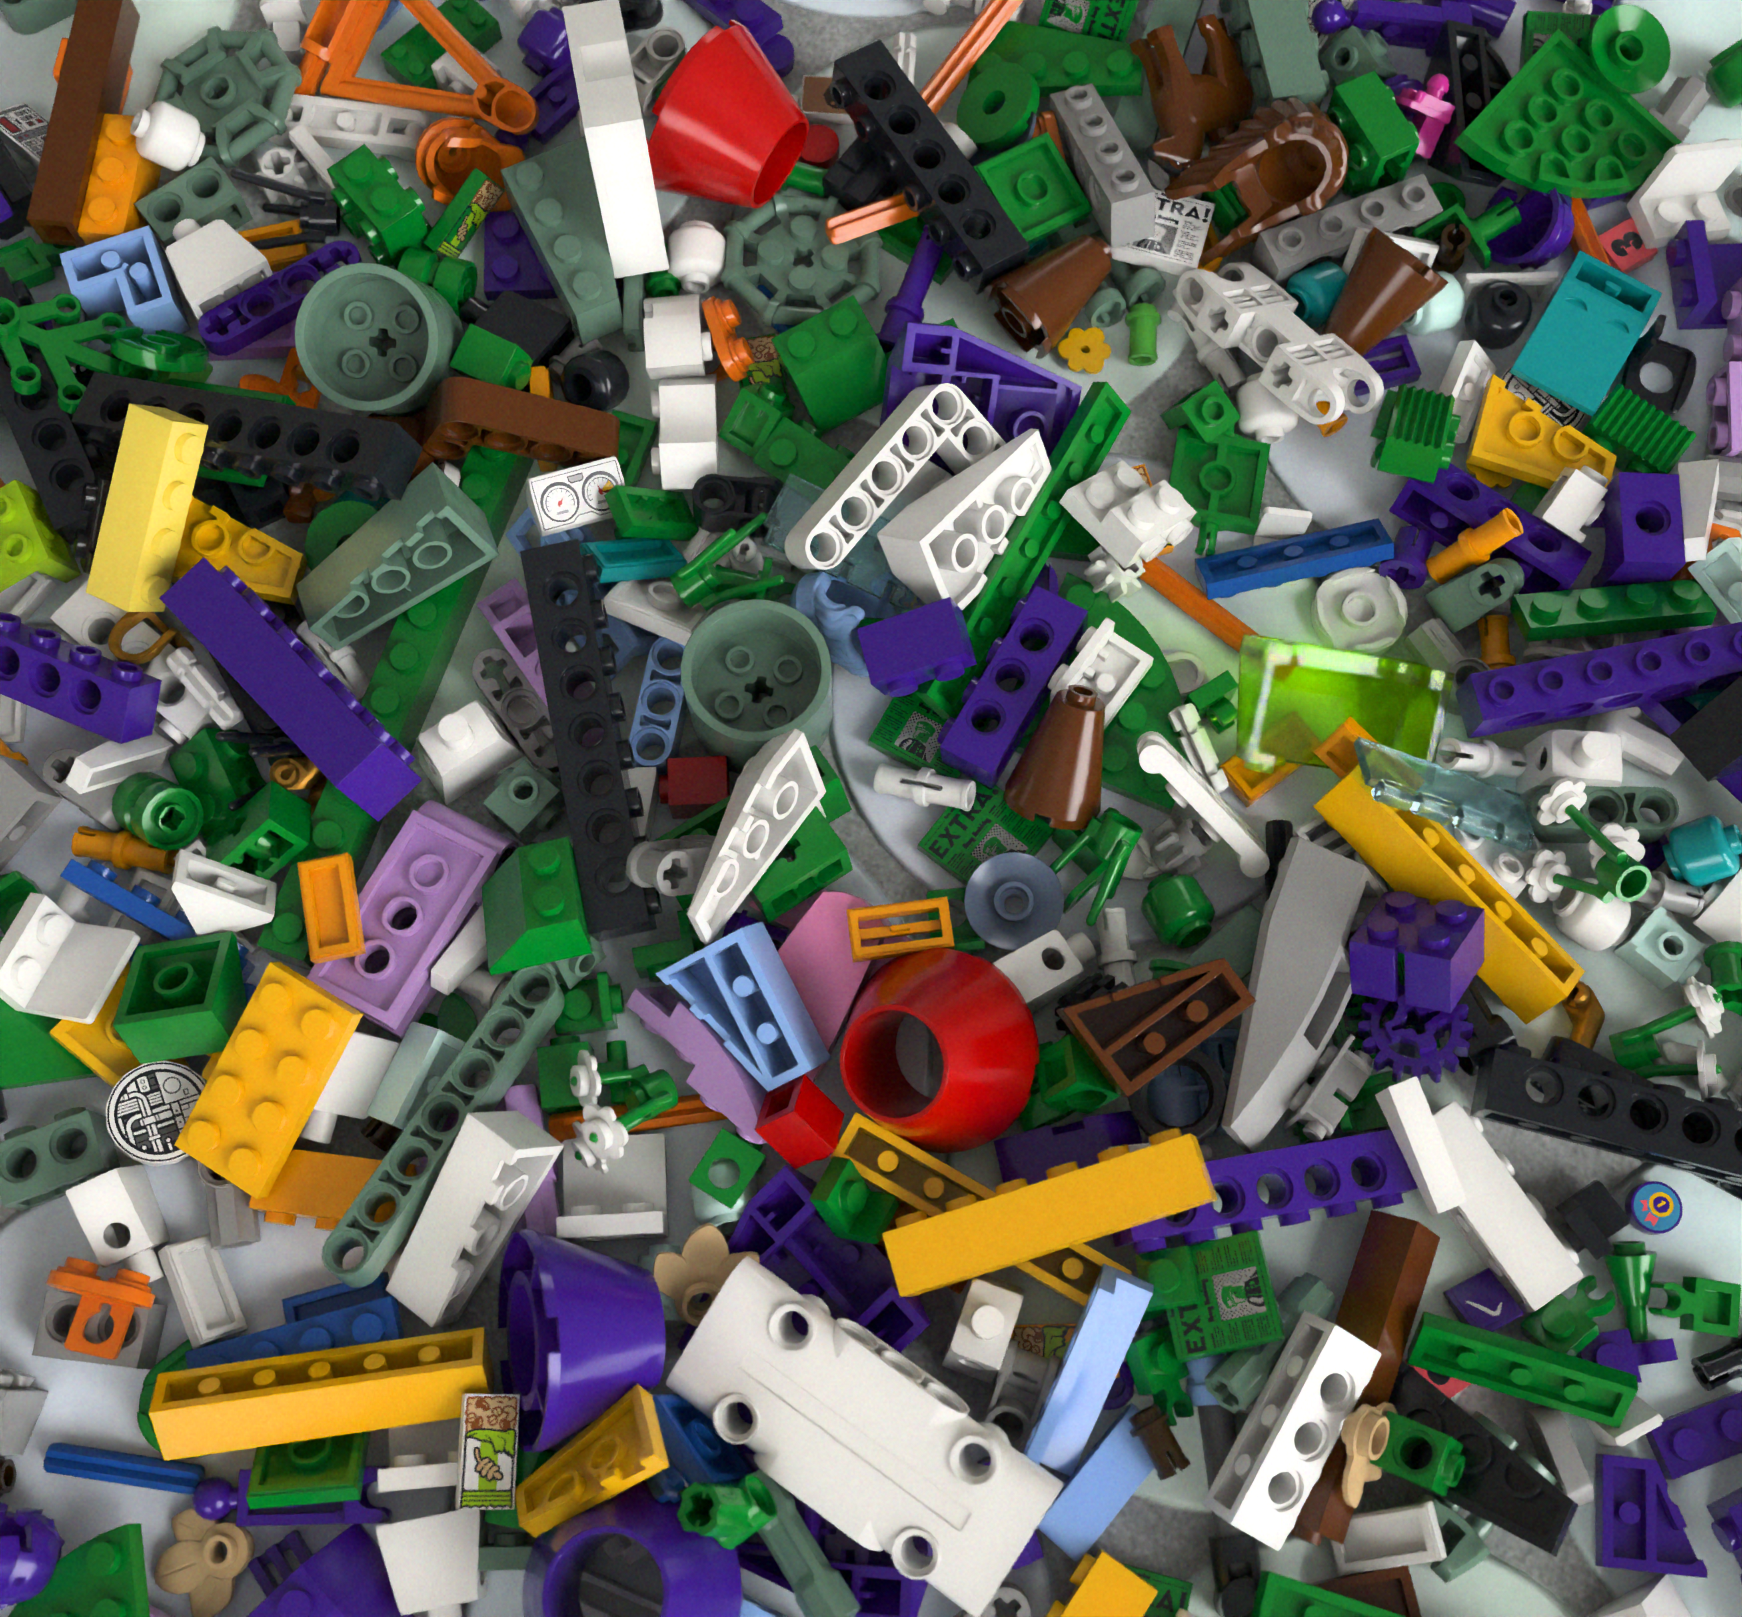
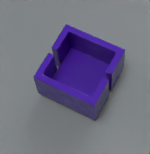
M1385 891L1349 940L1352 993L1395 1002L1399 997L1398 953L1405 954V1004L1452 1013L1484 962L1485 909L1466 906L1464 903L1456 900L1439 901L1436 906L1429 905V899L1416 897L1409 892L1398 891L1392 893Z

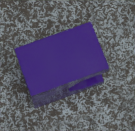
M1618 472L1606 487L1608 491L1601 499L1605 502L1603 510L1596 520L1587 526L1605 529L1604 559L1598 574L1593 576L1590 586L1591 588L1669 581L1686 564L1679 474Z

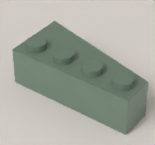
M1219 0L1222 13L1231 12L1232 20L1228 22V29L1231 36L1235 39L1240 38L1243 68H1252L1250 84L1257 106L1270 108L1271 104L1277 99L1286 101L1289 98L1296 97L1303 103L1311 101L1320 109L1323 98L1329 94V77L1327 71L1320 68L1318 61L1319 41L1317 33L1310 31L1308 24V0Z
M585 136L502 169L501 174L509 203L568 318L571 319V323L582 345L623 328L622 312Z
M432 462L407 485L401 501L391 499L296 586L308 628L338 651L499 556V552L485 513Z

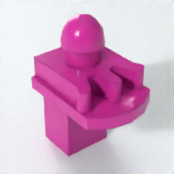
M1440 73L1429 79L1426 84V92L1403 88L1400 96H1395L1398 107L1415 113L1411 122L1415 125L1420 139L1415 156L1430 159L1445 124H1449L1455 106L1442 101L1444 94L1448 92L1449 80L1444 74Z

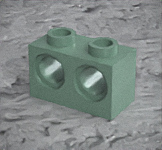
M212 156L199 164L189 167L180 176L160 188L153 189L144 198L134 203L147 226L149 225L165 250L167 246L176 242V239L173 237V229L184 219H193L200 227L216 219L224 220L234 230L253 219L240 192Z
M76 1107L56 1114L54 1116L55 1122L40 1128H36L33 1125L24 1126L4 1134L5 1141L0 1142V1197L3 1206L25 1211L65 1196L66 1190L110 1170L120 1168L114 1142L107 1130L106 1116L86 1110L85 1107ZM85 1134L87 1137L86 1150L81 1156L74 1159L71 1153L72 1144L79 1136ZM35 1153L37 1158L36 1167L29 1176L24 1178L22 1164L30 1154Z

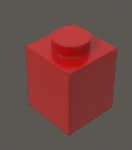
M726 756L668 758V775H659L660 803L668 804L673 819L692 818L730 795L729 767Z
M804 1074L766 1093L754 1130L796 1170L815 1160H824L835 1151L839 1143L838 1137L845 1114Z

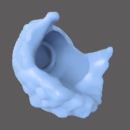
M831 571L809 573L803 576L794 587L788 606L801 612L818 628L828 646L832 663L842 666L853 675L869 677L857 633L859 628L856 626L859 625L864 617L890 618L898 615L895 613L892 600L889 599L892 591L891 584L895 582V577L891 573H886L877 580L866 583L840 577Z

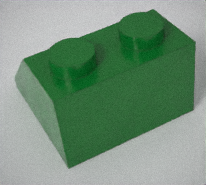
M854 295L771 339L778 361L814 426L822 435L883 403L888 360L876 333Z
M569 837L518 847L481 887L488 969L491 976L592 953L591 938L587 928L575 855Z
M233 931L136 947L113 1027L140 1064L222 1052L225 1049L247 1006L237 938Z

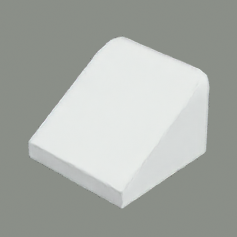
M1635 1395L1620 1428L1585 1418L1598 1443L1605 1447H1623L1661 1426V1422L1664 1421L1660 1413L1637 1395Z

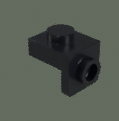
M1599 1180L1592 1181L1555 1207L1566 1221L1557 1227L1577 1254L1586 1248L1596 1261L1614 1249L1607 1239L1630 1223L1629 1217Z

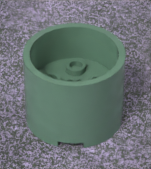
M355 263L329 272L309 290L298 311L295 325V344L300 364L306 376L328 399L354 410L391 417L412 416L427 406V402L443 380L450 377H461L449 364L465 333L460 318L456 316L447 300L433 287L387 266L374 263ZM391 338L396 339V348H390L388 351L382 349L383 341H389Z
M752 599L735 602L716 610L694 630L683 652L681 681L693 730L701 745L711 756H726L729 770L741 774L746 762L755 756L765 743L793 729L804 732L809 748L816 744L818 749H820L829 733L833 717L832 666L825 639L813 622L798 610L783 603ZM759 693H766L768 695L762 698L761 703L753 702L754 699L758 698Z

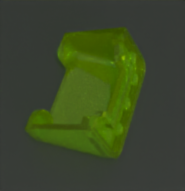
M1243 633L1239 651L1236 756L1245 760L1244 768L1264 773H1273L1275 765L1283 766L1286 762L1330 769L1314 751L1351 716L1422 785L1420 788L1429 789L1455 673L1400 658Z

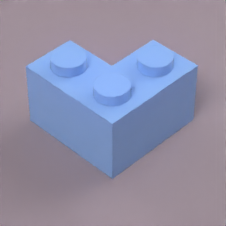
M149 225L59 254L70 291L73 296L78 298L82 309L90 320L98 319L100 315L107 312L116 313L126 309L128 317L134 326L144 329L143 335L156 334V330L161 331V329L179 334L191 330L167 255Z

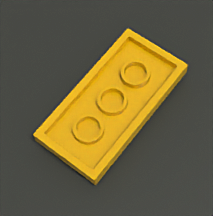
M269 962L174 1145L255 1199L267 1197L363 1013L282 962Z

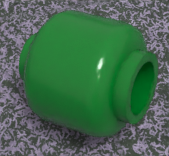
M1741 39L1709 61L1712 67L1706 74V80L1724 108H1733L1740 103L1742 105Z
M1165 873L1149 883L1147 887L1148 893L1141 903V911L1162 944L1169 946L1177 945L1178 948L1185 949L1198 944L1209 935L1212 930L1210 924L1213 922L1215 910L1194 877L1186 874L1173 876L1172 873Z

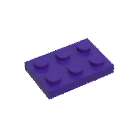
M514 211L490 212L484 222V294L486 300L495 301L502 292L509 290L528 299H557L558 296ZM616 278L615 283L618 296H622L621 278Z

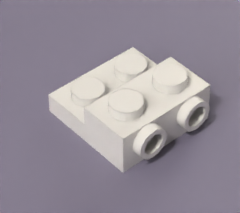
M1124 460L1071 487L1059 502L1124 569L1141 559L1145 562L1151 561L1164 549L1167 543H1170L1172 546L1179 544L1192 531L1194 525L1190 521L1197 513L1184 500L1182 494L1171 487L1165 480L1150 487L1140 474Z

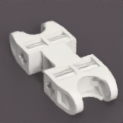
M1246 262L1229 263L1222 267L1218 275L1204 269H1193L1186 271L1179 278L1176 288L1177 301L1192 322L1222 349L1236 346L1241 348L1263 368L1258 381L1305 420L1313 424L1322 425L1337 420L1342 415L1343 410H1349L1354 414H1365L1376 410L1381 404L1384 386L1381 377L1372 366L1334 333L1318 335L1294 314L1299 302L1270 277ZM1234 271L1241 275V281L1230 280ZM1193 279L1203 288V297L1199 303L1195 302L1190 294V285ZM1359 379L1365 381L1370 390V398L1366 405L1354 394V387ZM1316 402H1330L1329 412L1326 415L1322 414L1317 409Z

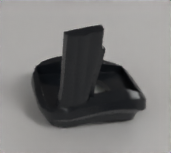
M1660 314L1644 336L1637 340L1627 357L1620 384H1623L1625 389H1631L1633 394L1640 396V399L1647 400L1649 405H1655L1657 410H1663L1664 415L1673 416L1684 405L1690 393L1696 374L1697 361L1694 353L1689 349L1658 339L1662 335L1667 316ZM1649 363H1660L1666 366L1674 378L1672 388L1664 393H1654L1646 389L1640 380L1641 368Z

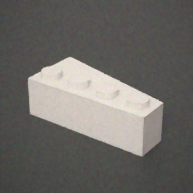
M519 1111L468 1113L408 1243L394 1264V1273L387 1285L386 1291L431 1327L458 1321L565 1145Z

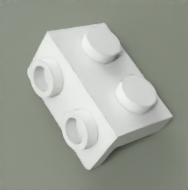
M1108 617L1104 619L1098 629L1090 626L1076 646V651L1079 652L1078 656L1070 666L1063 663L1056 670L1048 684V688L1052 690L1050 703L1059 690L1068 689L1070 685H1083L1095 690L1098 693L1097 697L1105 704L1104 730L1151 668L1154 660L1153 657L1114 633L1115 622Z

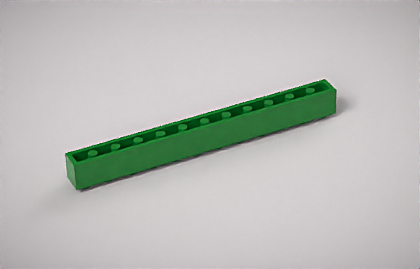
M473 445L461 469V479L458 487L485 513L498 548L534 459ZM492 560L398 615L361 701V704L386 727L385 729L392 737H395L410 753L417 741L416 738L419 736ZM329 779L311 818L309 845L294 857L277 896L274 917L270 923L265 924L257 946L272 958L310 971L315 963L310 960L297 863L348 852L352 856L355 881L357 883L384 819L383 817L379 822L337 789Z

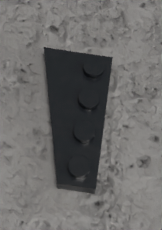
M1401 1360L1388 1403L1394 1405L1398 1415L1447 1434L1464 1445L1461 1454L1465 1456V1465L1458 1484L1455 1487L1449 1486L1445 1497L1430 1490L1427 1491L1557 1557L1578 1504L1404 1360ZM1421 1443L1413 1450L1411 1462L1415 1470L1425 1468L1430 1463L1433 1455L1430 1443Z

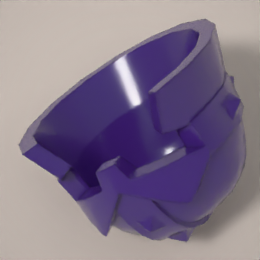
M1501 186L1489 200L1485 211L1500 203L1504 198L1509 197L1513 201V205L1510 206L1511 209L1515 206L1517 207L1522 222L1487 242L1491 252L1490 259L1503 265L1518 264L1522 270L1527 267H1532L1536 270L1559 257L1570 243L1575 227L1571 210V197L1557 192L1556 188L1552 189L1549 192L1550 194L1532 190L1519 203H1516L1517 191Z
M0 1502V1610L37 1596L49 1583L55 1571L56 1563L60 1559L62 1546L65 1541L59 1535L54 1525V1519H48L46 1516L41 1515L43 1509L23 1508L13 1513L8 1511L7 1504Z

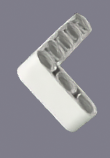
M943 383L916 387L906 396L791 529L785 539L784 546L788 560L794 566L803 569L827 570L834 568L844 559L935 451L957 475L1005 445L1006 442L957 386ZM934 397L938 401L939 406L937 416L933 412L932 407ZM905 431L909 437V447L907 451L904 449L902 443V438ZM964 433L968 437V447L966 450L962 441ZM875 466L879 470L880 475L877 486H875L872 480V470ZM844 501L847 502L850 510L846 522L841 515ZM814 536L819 541V552L815 558L810 551V544Z

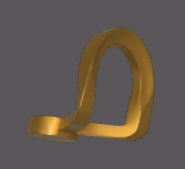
M127 612L112 628L108 638L109 650L119 661L137 665L151 661L162 652L168 643L176 650L180 647H187L191 652L195 650L190 642L181 635V631L175 627L169 629L153 612ZM145 618L163 634L150 648L143 652L129 654L122 650L121 643L125 634Z

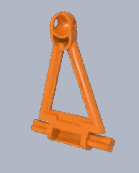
M321 0L299 47L305 50L298 66L301 70L302 83L295 89L294 94L315 96L330 64V68L320 88L322 95L485 120L493 126L515 135L530 133L539 122L540 111L536 100L522 87L502 78L429 0L399 1L478 84L473 95L355 77L391 0Z

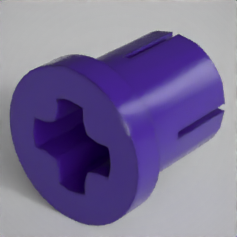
M1405 526L1398 530L1394 540V559L1381 561L1379 566L1380 576L1385 578L1387 575L1401 589L1420 588L1424 585L1428 575L1426 560L1429 558L1434 538L1428 531L1421 528L1415 545L1412 546L1418 527Z

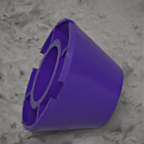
M521 1229L520 1232H512L507 1241L502 1259L498 1293V1329L507 1328L508 1360L500 1361L502 1387L504 1394H520L517 1441L519 1447L524 1452H543L589 1426L636 1384H639L647 1392L659 1384L665 1360L664 1312L658 1285L653 1274L648 1269L532 1229Z
M644 1479L537 1536L528 1558L523 1580L524 1617H584L579 1596L584 1568L592 1554L603 1543L617 1535L624 1534L640 1542L652 1554L660 1569L664 1597L659 1617H740L743 1603V1587L737 1556L738 1551L736 1547L731 1550L724 1548L714 1537H704L698 1532H685L677 1516V1512L681 1507L682 1497L674 1504L671 1500L660 1503L655 1500ZM686 1486L683 1487L680 1494L687 1488Z

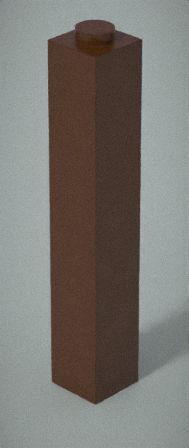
M132 0L77 1L26 218L43 243L86 246L77 231L104 113L118 114L140 20V15Z
M1371 1210L1334 1323L1381 1353L1369 1383L1364 1387L1352 1410L1354 1412L1364 1404L1377 1407L1381 1403L1389 1401L1440 1241L1438 1235L1416 1220L1376 1210ZM1341 1434L1322 1468L1319 1479L1313 1485L1305 1500L1293 1529L1289 1533V1535L1319 1547L1323 1537L1343 1544L1354 1512V1508L1345 1502L1342 1493L1343 1473L1348 1455L1346 1444L1342 1442Z

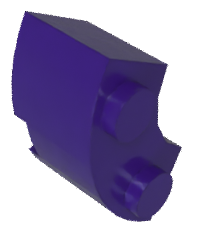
M1131 1110L1082 1118L1081 1121L1065 1126L1051 1127L1049 1125L993 1141L1003 1183L1026 1178L1028 1186L1048 1180L1046 1170L1058 1165L1076 1161L1078 1168L1081 1169L1099 1163L1097 1154L1107 1150L1109 1147L1143 1144L1138 1124L1134 1120Z

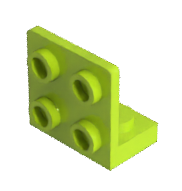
M16 479L1 487L0 593L36 571L68 583L81 575V571L75 557H73L70 545L54 530L38 491Z

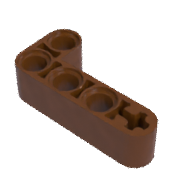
M450 377L440 383L427 402L423 450L428 455L438 459L455 460L465 456L473 445H478L567 467H574L615 456L618 461L620 421L615 415L604 411L472 378Z

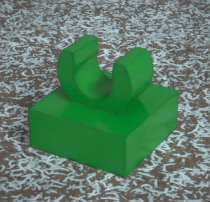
M1227 670L1188 694L1184 704L1192 703L1200 719L1202 720L1207 717L1211 727L1219 735L1235 724L1233 720L1239 717L1237 709L1230 702L1239 685Z

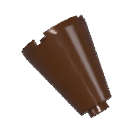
M1374 226L1362 245L1321 334L1334 333L1363 357L1439 294L1449 282Z
M1082 234L993 279L984 288L985 300L988 303L994 298L999 310L993 316L1006 334L1026 353L1032 348L1038 350L1035 358L1042 359L1053 350L1111 271L1110 259L1112 258V252L1100 237L1094 236L1092 238L1089 235Z
M1074 684L1070 685L1068 689L1059 690L1056 693L1005 784L1003 800L1010 809L1023 818L1034 822L1035 815L1039 814L1052 818L1049 827L1080 830L1087 827L1093 816L1097 817L1101 810L1105 704L1097 697L1098 693L1092 688Z

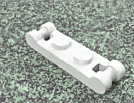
M294 94L285 120L286 131L282 136L276 134L268 140L276 145L289 146L291 141L288 137L290 136L288 132L302 124L320 146L356 150L365 144L372 153L396 155L405 161L415 162L416 144L422 132L430 125V117L421 110ZM299 116H301L300 122L293 121L294 119H297ZM394 128L404 129V135L394 134Z
M1154 731L1142 734L1136 744L1139 763L1142 769L1147 773H1161L1167 779L1168 783L1165 785V788L1172 798L1183 808L1191 804L1202 816L1198 822L1204 831L1217 843L1223 838L1235 850L1243 874L1251 878L1263 876L1268 871L1270 863L1261 838L1161 734Z

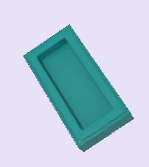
M633 538L582 543V547L587 554L594 553L600 574L599 583L670 577L671 574L687 564V560L670 540Z

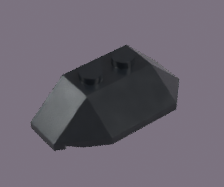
M1446 20L1441 27L1423 85L1426 91V84L1432 76L1439 73L1444 74L1449 80V89L1447 94H1444L1442 101L1455 106L1449 124H1445L1430 159H1427V164L1456 180L1497 188L1506 178L1491 171L1478 161L1473 160L1454 141L1507 85L1512 77L1502 58L1489 44L1491 38L1485 28Z

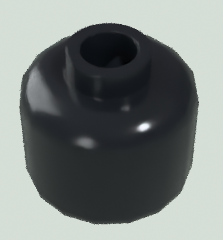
M1496 280L1483 285L1475 294L1467 309L1464 319L1466 332L1481 347L1491 350L1504 349L1514 344L1530 321L1533 311L1531 298L1525 289L1507 280Z
M594 350L571 358L564 366L561 374V390L568 403L600 411H606L618 406L626 398L630 387L629 374L625 364L617 355L606 350Z

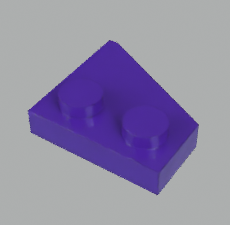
M1596 1454L1595 1565L1707 1578V1568L1703 1560L1697 1559L1683 1529L1687 1525L1679 1507L1672 1502L1668 1495V1483L1657 1460Z

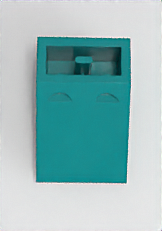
M1580 250L1555 287L1509 373L1592 417L1646 327L1663 293Z

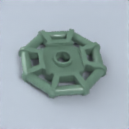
M219 26L208 28L205 37L172 60L166 58L160 66L163 72L152 104L157 101H164L195 116L200 124V132L217 143V145H204L196 163H201L212 156L217 164H224L230 169L239 166L241 158L276 134L282 136L286 131L285 120L295 89L302 83L301 70L297 66L292 65L279 46L277 35L266 28H260L257 31L221 30ZM229 49H242L241 51H235L237 56H228L226 54L229 52ZM263 58H267L272 66L259 71L256 65ZM179 83L184 86L181 97L176 92ZM224 89L227 93L223 97L218 98L217 93ZM275 89L269 108V99L266 95L268 90ZM255 120L259 122L234 139L233 135Z
M778 191L762 207L752 209L738 220L728 221L723 229V234L726 238L725 268L720 278L725 289L733 290L763 318V324L769 327H773L775 324L798 325L852 295L855 296L860 306L867 301L876 300L882 290L881 284L878 282L879 249L883 242L879 233L874 231L848 242L833 245L826 235L825 221L830 217L848 211L839 203L838 198L832 195L828 199L782 195ZM789 214L799 215L796 216L793 220H790ZM810 216H818V222ZM773 218L776 227L763 236L753 232ZM744 251L757 254V265L743 266ZM794 259H807L810 261L811 267L808 268L803 264L796 267L793 265ZM861 259V274L848 273V261ZM755 285H764L774 297L769 299ZM842 290L847 293L833 304L828 301ZM794 300H805L806 306L814 308L785 305H794Z

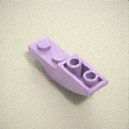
M1742 277L1725 293L1722 301L1721 311L1723 318L1727 319L1728 334L1723 346V359L1728 363L1709 380L1706 388V402L1712 407V423L1707 433V445L1710 450H1713V455L1734 457L1742 450Z
M515 577L476 605L548 708L528 594ZM589 681L579 684L574 691V699L580 700L589 697L593 693L594 687ZM592 728L588 730L583 736L582 746L592 747L602 740L604 729Z
M665 986L635 988L626 1006L640 1017V1023L644 1028L654 1034L661 1035L675 1047V1054L680 1059L695 1065L686 1082L700 1094L702 1103L708 1108L725 1115L736 1125L737 1133L745 1140L755 1144L767 1143L754 1129L768 1091L723 1045L725 1041L704 1019L699 1020L689 1010L691 1005L686 1000L681 1001Z

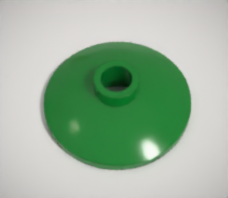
M1630 4L1613 6L1602 13L1591 28L1589 54L1592 64L1598 75L1612 88L1628 94L1643 93L1655 87L1666 75L1671 58L1669 40L1661 23L1647 10Z

